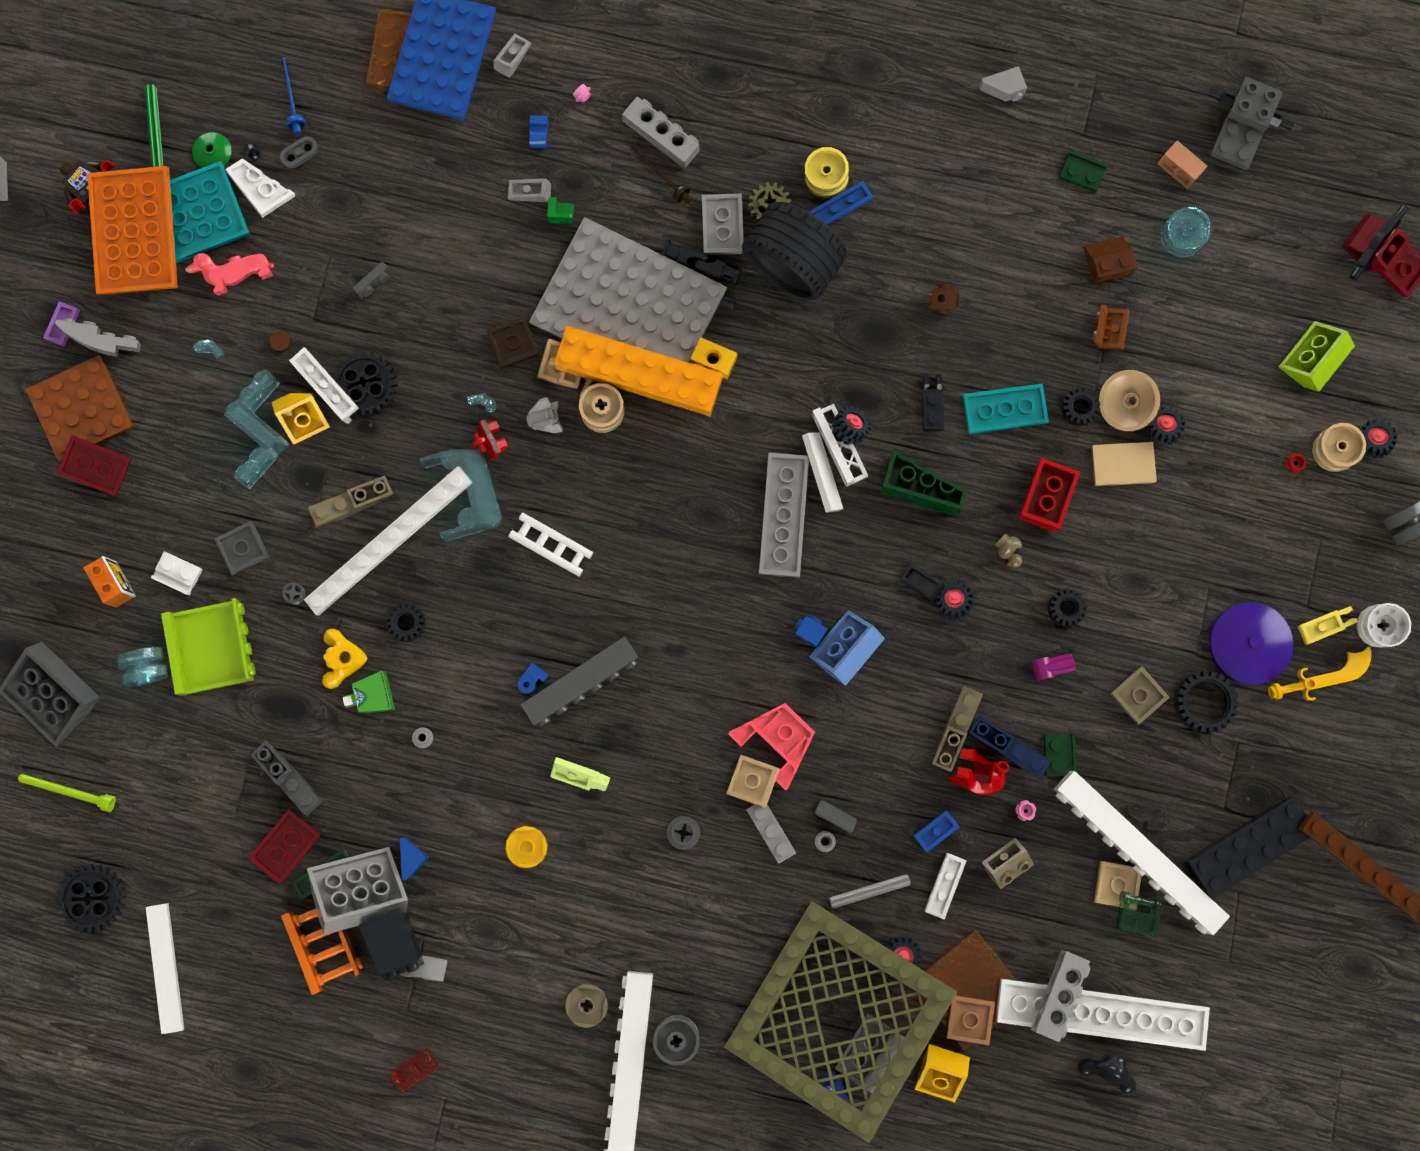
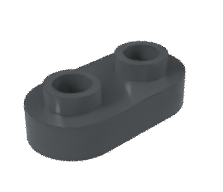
M302 137L282 150L280 160L286 168L294 169L317 154L318 144L312 137ZM308 146L312 147L310 151H305ZM295 157L294 161L289 162V158Z

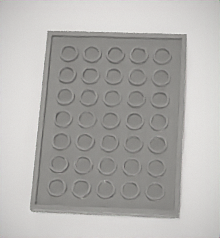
M584 217L529 323L559 339H562L566 326H570L689 363L696 345L709 326L721 299L727 291V287Z

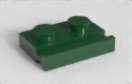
M1071 150L1059 179L1096 193L1108 165Z
M1075 734L1044 735V754L1047 759L1052 761L1045 772L1046 777L1066 776L1069 771L1077 773Z

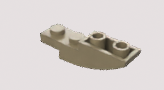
M382 476L348 489L346 493L309 506L308 511L315 527H319L332 521L337 522L365 510L392 496L393 493L386 477Z
M963 686L940 739L932 762L933 765L952 772L983 693Z

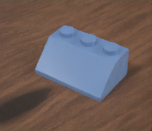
M848 610L809 658L846 686L885 638L873 625Z

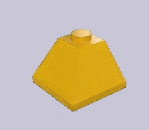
M289 393L272 402L274 413L293 445L330 427L312 394Z

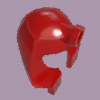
M961 748L960 758L973 762L974 774L971 769L958 767L957 776H950L948 778L949 782L967 788L968 791L982 796L998 793L1005 784V773L1009 770L1008 763L1004 761L992 763L980 755L976 749L967 750Z

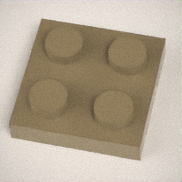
M1142 666L1110 693L1137 725L1142 723L1170 698Z

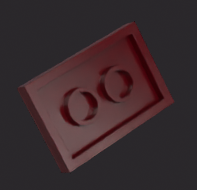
M71 435L57 474L117 496L132 458Z
M288 809L248 859L281 885L322 834L293 810Z

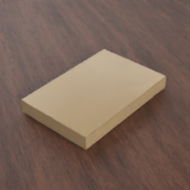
M1153 442L1091 446L1094 486L1157 482Z

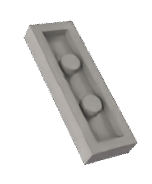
M753 805L746 810L778 864L796 854L768 805L766 808Z

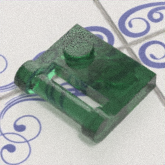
M1122 891L1119 895L1120 906L1115 928L1156 937L1163 905L1162 899H1149ZM1130 903L1151 907V914L1129 910Z

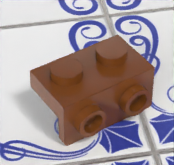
M1101 305V309L1097 312L1096 317L1098 327L1093 334V341L1099 349L1124 350L1130 314L1128 309H1114Z

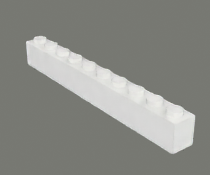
M1069 771L1054 788L1057 792L1056 797L1064 804L1066 802L1073 807L1071 811L1077 817L1085 818L1088 821L1086 825L1092 831L1101 833L1104 836L1102 840L1108 846L1117 848L1119 850L1117 854L1126 862L1129 860L1135 865L1133 869L1139 875H1145L1150 879L1148 883L1155 890L1158 891L1160 889L1166 894L1164 898L1173 906L1176 904L1181 909L1179 912L1186 919H1192L1196 923L1195 927L1202 934L1214 935L1229 919L1230 916L1075 771Z
M628 971L627 976H623L622 989L626 990L625 997L620 999L619 1010H623L622 1019L618 1018L617 1032H621L620 1040H616L615 1053H618V1062H613L612 1075H616L615 1084L611 1083L610 1097L614 1098L613 1105L608 1107L607 1118L611 1119V1125L606 1127L605 1140H608L609 1143L608 1149H604V1151H634L653 982L652 973Z

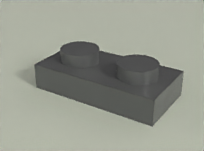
M383 261L353 287L355 293L361 299L372 294L374 287L379 283H384L389 278L391 272L388 266Z

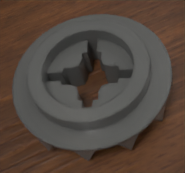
M680 816L673 819L668 825L667 838L675 848L681 850L690 849L698 842L700 828L694 819ZM685 823L686 831L693 835L685 836L683 842H681V835L674 831L682 830Z

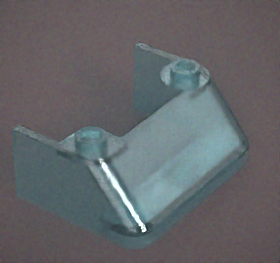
M453 449L419 458L424 468L443 464L446 469L453 471L459 466L473 482L466 488L471 507L461 510L458 514V528L440 532V536L445 542L495 528L501 523L502 515L485 455L480 450Z

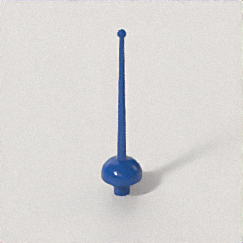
M283 57L282 61L284 63L292 115L286 119V127L293 130L294 135L301 134V129L306 126V121L302 116L296 114L286 58Z

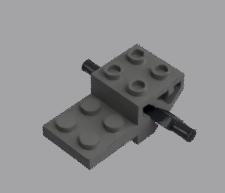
M1249 77L1243 79L1235 96L1227 92L1221 93L1211 88L1208 97L1218 100L1220 104L1229 107L1210 156L1247 171L1263 133L1269 127V124L1278 128L1281 126L1290 131L1294 126V122L1288 121L1282 115L1275 113L1283 91Z

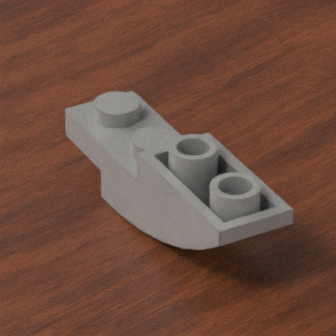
M70 318L55 320V324L67 336L96 352L118 357L119 349L140 352L141 344L136 340V337L124 335L123 338L115 337V334L103 332L101 335L100 328L96 326V323L90 321H83L82 324L76 323L75 320Z

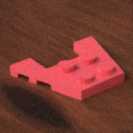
M784 703L730 731L728 735L742 747L757 732L777 751L787 763L779 770L776 782L786 791L815 731Z

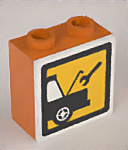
M102 556L83 567L104 604L117 608L136 597L116 561Z

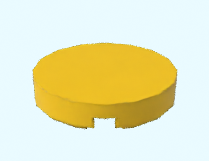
M524 826L517 828L510 834L506 841L505 849L507 857L513 864L521 868H530L537 866L543 861L547 854L548 845L546 837L540 830Z

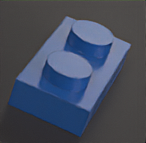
M946 810L913 836L927 853L956 831L959 826Z

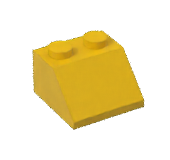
M929 1044L922 1059L914 1090L955 1102L968 1077L970 1057Z

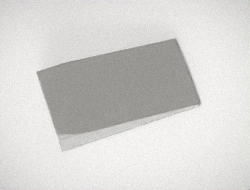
M514 33L494 59V69L510 78L531 46V42Z
M546 178L509 180L508 200L548 202V198L551 196V183Z

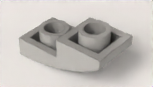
M422 956L424 964L419 966L418 970L399 974L406 977L443 982L447 960Z

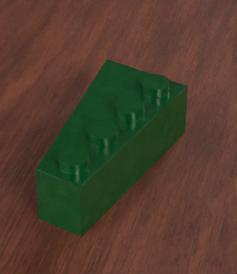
M893 449L880 494L959 517L963 509L967 490L946 478L939 477L932 470L923 468L916 464V461L910 458L907 459L900 455V452Z

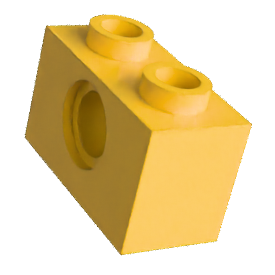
M700 337L690 361L691 364L723 373V378L728 379L736 362L737 353ZM715 356L719 361L716 364H710L708 358Z

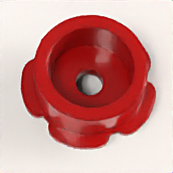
M1291 454L1287 457L1286 467L1288 470H1291L1293 473H1300L1301 470L1305 469L1306 459L1301 454Z

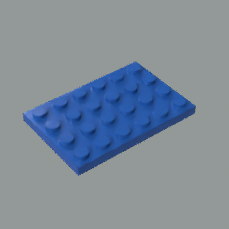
M416 0L388 91L387 100L465 120L496 14V7L469 0Z

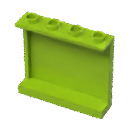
M233 598L232 601L176 613H161L175 695L183 696L254 681L253 675L256 674L254 664L250 661L252 648L250 643H247L248 627L243 622L242 616L245 614L243 603H240L239 600Z

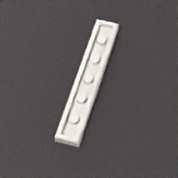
M169 903L146 907L161 1034L183 1031L184 1022Z

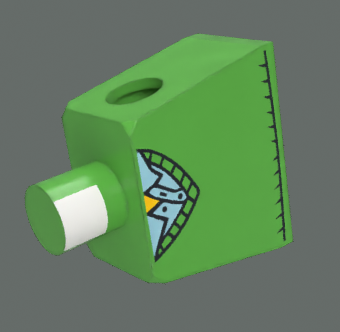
M384 671L377 672L353 683L354 693L343 696L345 707L357 705L359 713L395 710L387 673Z

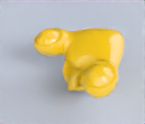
M334 628L326 630L323 635L324 642L329 646H333L329 647L323 656L327 666L333 669V671L327 672L322 677L323 685L329 689L338 687L346 677L358 671L368 659L359 647L347 640L339 630Z

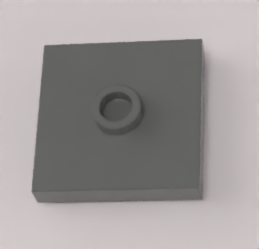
M249 521L214 539L233 576L270 558L253 521Z

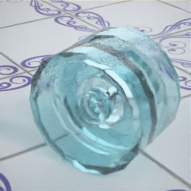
M1187 206L1180 208L1164 224L1161 231L1163 246L1170 254L1176 257L1187 258L1193 256L1209 240L1212 233V224L1209 217L1202 210Z
M162 647L142 648L117 656L118 669L127 670L120 675L122 687L146 685L167 678L169 676L167 666L157 664L164 659Z

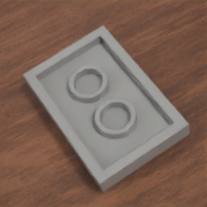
M742 193L702 195L704 254H743Z

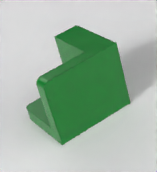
M549 197L547 213L549 223L573 224L574 205L571 203H558L556 197Z

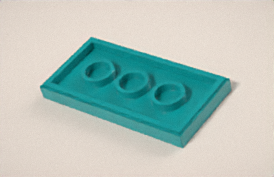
M1043 383L962 395L968 435L1046 425L1049 423Z

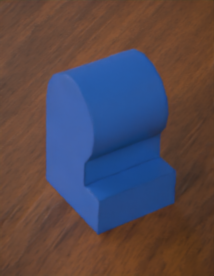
M530 115V148H547L548 116Z
M532 663L519 679L518 689L524 694H532L536 691L538 682L541 680L546 683L550 676Z

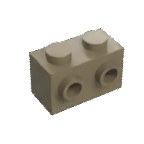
M1016 838L982 862L989 877L1000 889L1010 884L1015 878L1034 865L1027 850Z

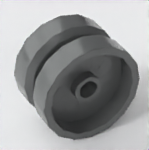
M1420 500L1382 520L1387 530H1393L1401 526L1402 529L1392 535L1397 546L1420 537V518L1418 517L1420 516Z
M670 1015L663 1018L657 1025L653 1035V1047L657 1056L663 1062L671 1065H682L689 1062L696 1055L699 1048V1031L696 1024L690 1018L683 1015ZM678 1035V1038H681L680 1042H674L673 1036Z

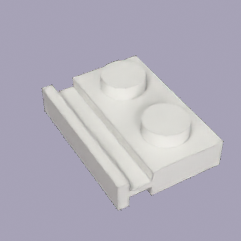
M164 551L151 578L190 596V592L203 569Z

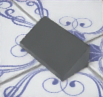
M823 800L819 802L814 811L815 815L848 833L853 832L857 822L856 818Z

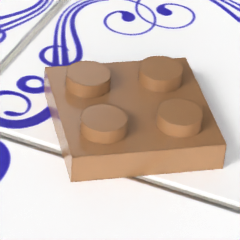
M956 995L950 1005L946 1038L989 1045L995 1002Z

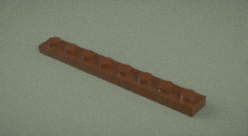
M1310 812L1299 827V830L1420 925V897L1317 814Z

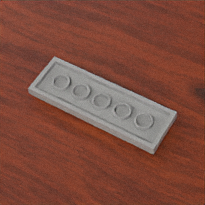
M768 453L759 574L800 578L809 465L808 456Z

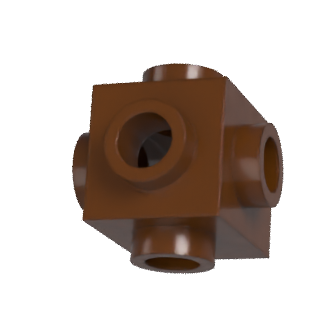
M939 284L938 288H933L932 292L929 293L931 308L937 309L936 313L948 314L949 310H958L960 290L951 289V285Z

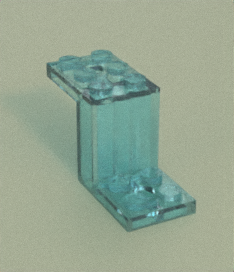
M266 369L259 371L254 376L250 386L245 387L240 392V397L228 405L224 414L260 445L258 449L256 448L250 453V459L245 464H241L235 471L234 478L249 490L289 445L281 435L254 414L280 384Z

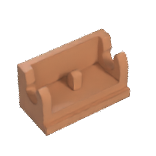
M1176 141L1158 162L1161 168L1186 189L1207 168L1204 162L1179 141Z

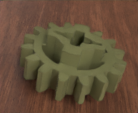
M766 182V187L759 184V191L752 190L753 196H749V202L751 203L748 204V209L752 210L751 217L757 216L756 222H758L762 216L761 212L764 213L768 207V198L771 203L787 202L791 204L792 200L787 199L789 192L783 193L784 186L777 188V183L770 186L769 182ZM765 194L762 199H758L761 195Z

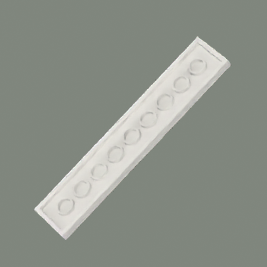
M1000 978L995 1021L1032 1027L1048 985ZM1082 990L1080 997L1076 998L1074 1003L1075 1012L1066 1024L1067 1032L1206 1051L1210 1008ZM1061 991L1058 995L1060 1002L1066 999L1065 991ZM1057 1011L1051 1014L1052 1022H1056L1059 1018Z

